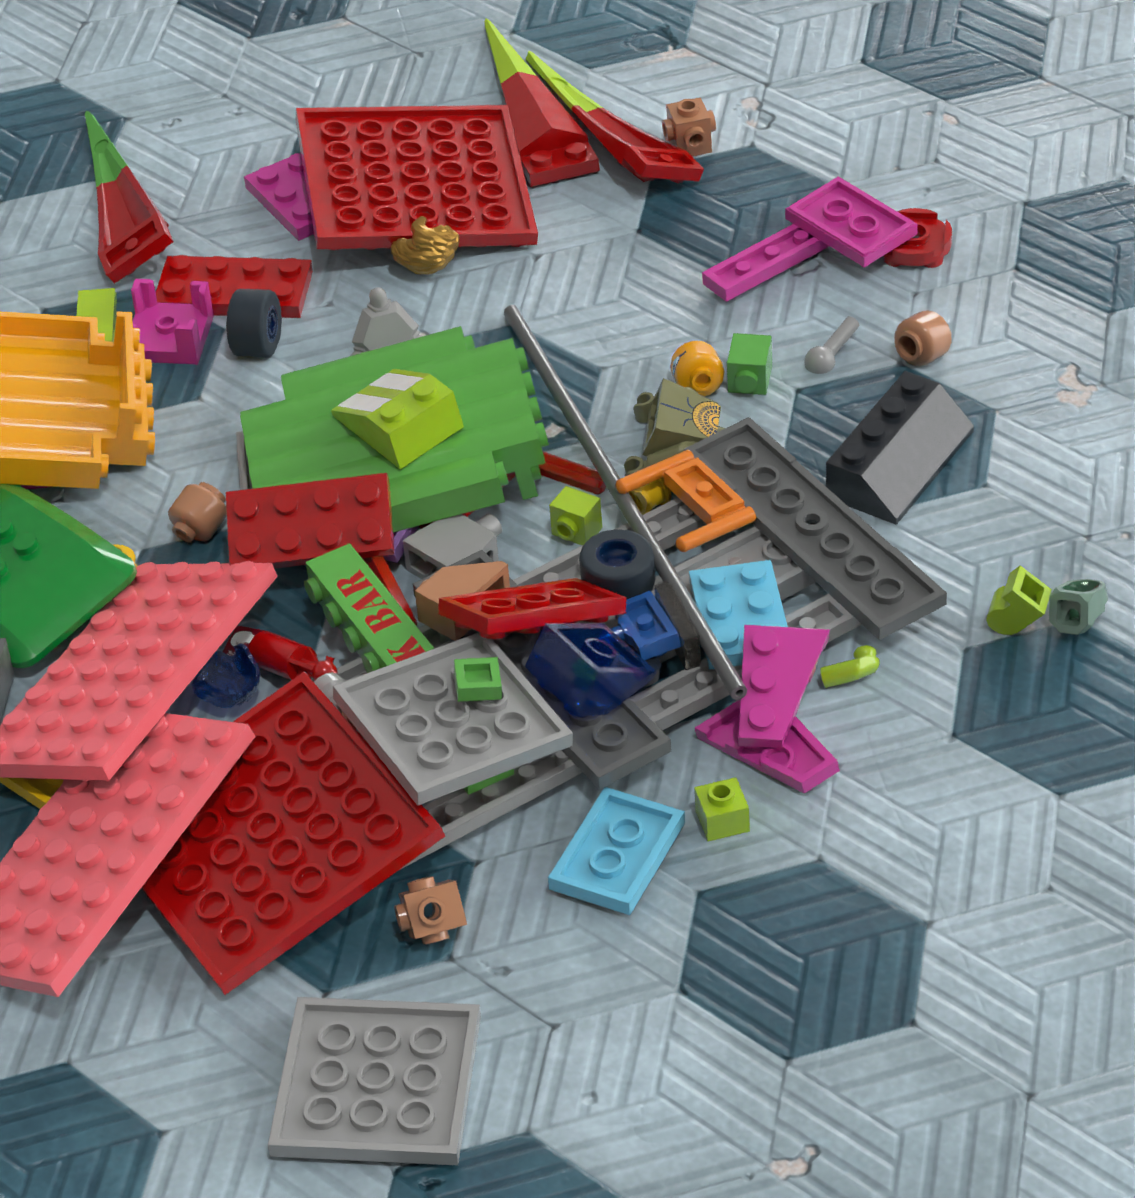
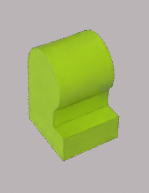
M1021 565L1009 573L1006 586H1002L994 592L986 618L988 626L993 631L1003 635H1014L1045 614L1052 589Z

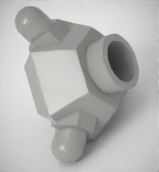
M374 288L369 294L370 302L367 304V308L362 309L352 339L355 351L350 356L422 337L419 335L420 331H417L419 325L397 301L391 302V299H387L386 292L382 288Z

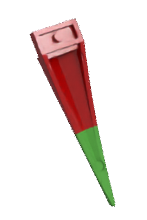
M86 111L85 119L92 151L98 201V256L106 276L115 284L125 276L132 274L150 258L163 252L174 241L168 229L169 225L95 117L89 111Z

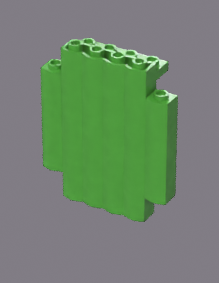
M459 326L282 374L281 381L285 400L240 412L252 487L262 488L387 473L390 483L393 532L504 503L505 498L502 486L509 484L507 474L515 472L523 500L537 497L538 493L534 480L542 478L538 465L546 463L542 447L548 446L549 442L543 422L535 424V421L542 420L537 397H528L536 393L530 371L522 373V371L529 370L524 348L516 349L513 338L475 348L472 335L464 337L462 327ZM392 369L428 373L454 392L464 425L462 429L402 469L392 464L337 420L331 412L333 408Z

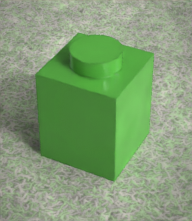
M733 333L727 360L728 392L766 395L772 370V336Z

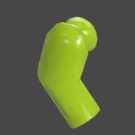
M869 645L860 646L853 653L855 659L821 667V678L825 688L853 682L875 673L880 665V659L876 657V649Z

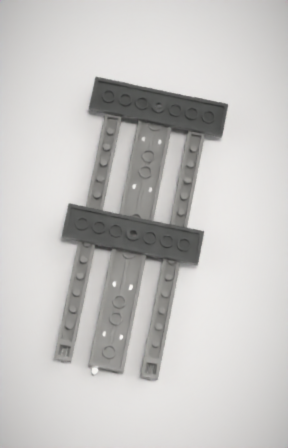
M750 417L684 449V451L690 450L695 458L698 457L745 501L744 506L752 507L756 514V521L752 522L755 525L754 527L674 567L691 597L692 592L689 583V571L771 560L781 600L816 582L829 593L785 616L788 627L830 629L828 642L860 625L865 626L876 638L881 640L947 605V592L900 550L885 540L796 461L793 455ZM678 497L643 515L663 550L675 545L678 537L707 525ZM628 523L616 528L632 531ZM582 546L514 580L509 577L510 587L572 578L581 580L579 556ZM480 550L449 566L494 561L483 550ZM435 573L413 583L414 596L415 590L420 586V584L423 581L429 579ZM658 575L655 577V583L651 592L679 633L682 645L657 657L663 663L699 644V641ZM609 616V620L603 623H593L585 620L575 621V625L570 628H556L550 625L542 626L537 633L505 632V637L493 639L494 642L572 731V746L514 768L513 775L470 795L462 788L425 805L424 808L442 827L445 837L404 867L581 773H584L600 790L671 752V739L662 730L725 698L730 693L716 670H709L707 659L705 658L629 698L617 687L624 683L617 675V666L620 655L627 651H635L634 647L623 641L601 650L596 639V633L618 626L615 616ZM427 625L418 628L434 649L454 642V640ZM471 629L460 639L479 633V631ZM361 657L337 668L339 676L345 681L367 674ZM742 665L734 666L742 679Z

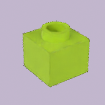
M565 486L549 505L552 535L563 540L584 545L603 528L601 498Z
M736 777L694 787L695 811L708 842L750 832L749 806Z

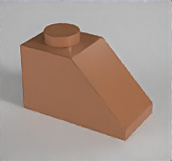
M503 561L442 567L429 579L423 581L415 590L418 621L454 641L459 640L471 629L455 626V621L438 615L439 598L510 588L508 564Z

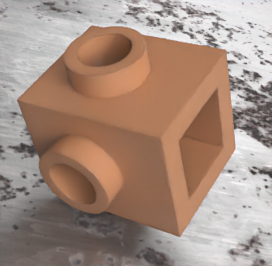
M701 97L683 99L679 102L666 104L667 119L662 120L665 140L674 146L686 150L691 156L712 153L711 132L716 131V121L713 111H707Z
M433 876L408 882L409 891L398 894L401 904L395 905L394 910L400 931L408 930L409 937L414 939L422 938L423 944L449 938L448 930L467 925L455 880L449 879L435 883ZM431 903L433 912L426 918L423 912L424 907Z

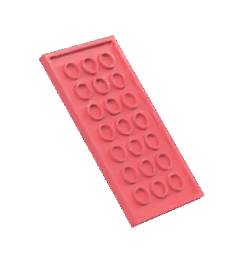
M251 561L235 563L233 565H229V563L220 564L219 562H209L207 564H187L186 562L154 564L147 562L137 566V574L131 584L91 618L86 628L69 643V647L56 662L48 667L47 672L36 685L26 692L25 697L15 709L3 718L0 725V777L109 781L278 577L273 564L253 563Z
M165 713L109 781L63 780L62 785L47 804L39 810L38 815L24 833L15 840L13 847L0 862L1 986L54 997L61 995L256 737L248 724Z

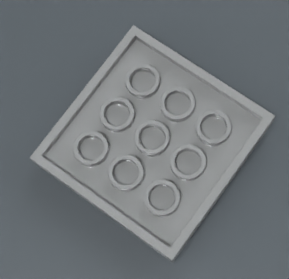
M479 633L333 686V700L417 805L571 747L573 743L572 731L494 640L480 637ZM498 657L502 699L458 702L454 678V659Z
M297 997L268 1141L270 1157L458 1165L481 1020L480 1005Z

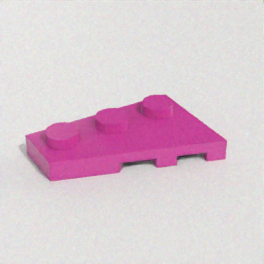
M744 625L741 680L747 688V694L740 699L738 746L782 748L800 707V701L806 687L816 670L818 659L828 642L830 629Z
M740 699L694 728L697 739L804 794L840 771L837 759L796 716L782 748L738 746Z

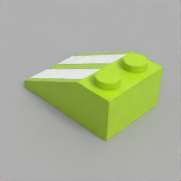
M392 369L331 410L332 415L399 469H402L464 427L454 392L431 374Z

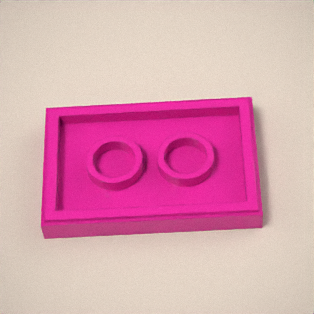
M839 176L785 209L786 220L864 268L917 235V223Z

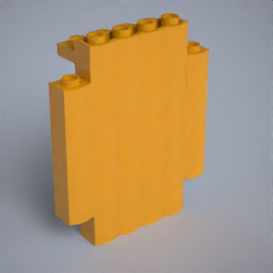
M0 311V484L99 489L100 478L108 477L109 464L146 466L147 455H154L155 432H148V430H153L154 407H147L152 405L153 383H146L151 381L152 360L145 359L144 344L139 343L140 329L133 328L132 312L117 311L114 341L110 342L105 341V333H98L97 317Z

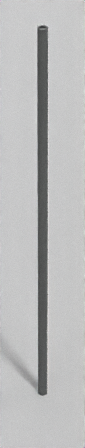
M515 305L507 306L504 309V316L632 531L642 535L651 543L654 552L655 569L731 697L735 700L742 699L747 694L746 686L629 493L620 494L616 490L615 484L620 477L520 311Z

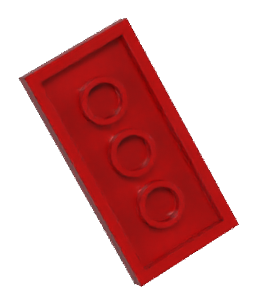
M167 255L156 289L157 303L193 304L190 282L206 281L209 284L214 316H227L229 301L237 289L271 290L276 293L280 302L281 318H301L313 273L312 260Z
M387 473L226 492L229 565L251 561L253 563H272L274 569L306 565V562L349 543L361 558L395 554L390 483Z
M578 578L441 597L439 598L438 615L455 621V626L472 628L479 631L480 637L500 639L505 637V632L510 631L537 633L542 626L550 625L556 628H570L575 625V621L581 620L593 623L607 622L609 616L626 614L627 597Z

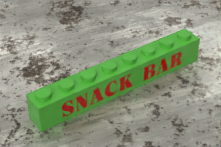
M350 543L306 562L308 580L304 581V586L308 597L314 604L319 602L330 626L340 629L348 649L352 653L357 651L361 656L367 673L434 649ZM514 769L463 789L470 795L513 775Z

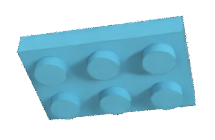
M771 560L689 571V583L693 600L733 666L742 665L744 625L788 627ZM706 655L709 670L715 669Z
M604 787L548 877L549 890L631 915L685 824V811Z

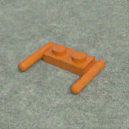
M685 450L620 478L615 484L616 490L620 494H626L661 478L664 479V484L707 524L676 539L675 544L680 552H687L756 521V514L753 508L750 506L745 507V501L698 457L695 458L690 450Z

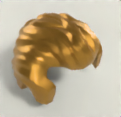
M420 216L412 223V239L400 238L394 241L391 245V253L394 260L415 274L429 275L445 268L454 258L455 251L459 245V235L448 225H439L433 229L426 227L427 219L424 216Z

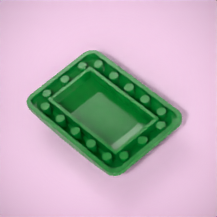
M0 484V638H6L12 666L14 668H27L44 658L130 585L136 577L137 570L130 557L64 511L19 485Z

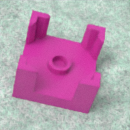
M134 280L131 288L135 310L132 323L133 328L140 329L139 343L144 344L145 359H151L152 363L198 365L214 317L208 282L191 281L190 291L193 304L157 303L153 280Z

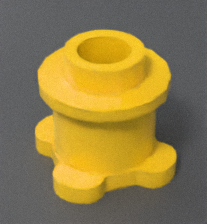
M663 478L629 492L642 515L650 512L658 505L662 506L670 502L672 498V491L664 484Z

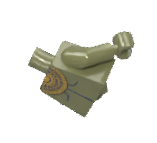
M664 378L655 396L650 392L641 393L633 410L636 421L647 423L642 454L647 456V460L643 461L638 456L628 457L624 463L625 476L681 453L685 448L725 429L719 426L721 406L717 402L698 394L690 387L680 386Z

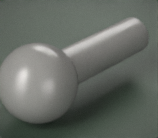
M848 316L823 346H816L810 349L804 360L806 369L815 374L830 372L835 366L834 356L860 326L858 321Z

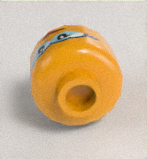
M703 341L684 343L676 349L671 358L670 368L676 384L680 386L690 387L705 397L714 393L723 382L725 372L723 363L716 350L708 343Z

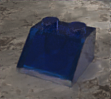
M545 623L525 664V667L537 678V683L545 690L552 692L564 703V709L577 717L607 715L650 682L657 672L604 623Z

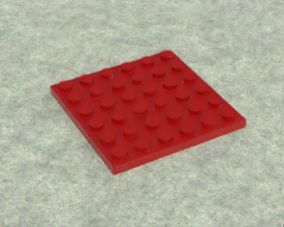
M508 105L296 108L295 120L317 249L364 248L374 250L377 248H391L393 242L400 238L412 239L411 225L420 216H424L427 219L425 226L433 229L439 225L450 226L459 235L458 247H520L523 245H537V225Z
M305 672L233 721L248 724L256 737L141 887L224 995L249 979L445 837L439 823L422 804L417 805L371 746Z

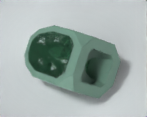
M1077 579L1067 581L1055 587L1049 599V622L1060 633L1075 635L1085 633L1093 626L1095 619L1105 612V604L1108 601L1105 583L1100 580Z

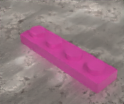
M792 224L702 272L703 285L727 302L829 246Z

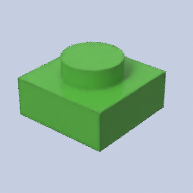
M498 657L454 659V678L458 702L502 699Z

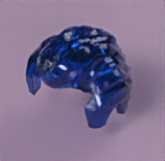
M242 643L233 646L235 649L233 656L218 650L213 654L191 681L193 691L197 697L220 708L241 706L252 698L260 682V670L249 648Z

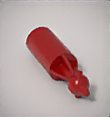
M262 631L256 634L250 641L248 647L250 662L256 667L281 677L293 680L305 672L310 679L313 678L316 681L327 673L333 672L338 674L337 668L333 664L335 658L326 656L325 660L319 662L316 652L311 647L269 631Z

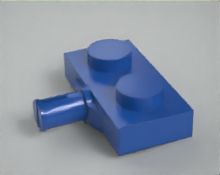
M651 591L627 599L626 614L614 615L618 626L596 633V639L601 650L625 641L634 647L642 661L652 657H660L668 651L682 646L679 633Z

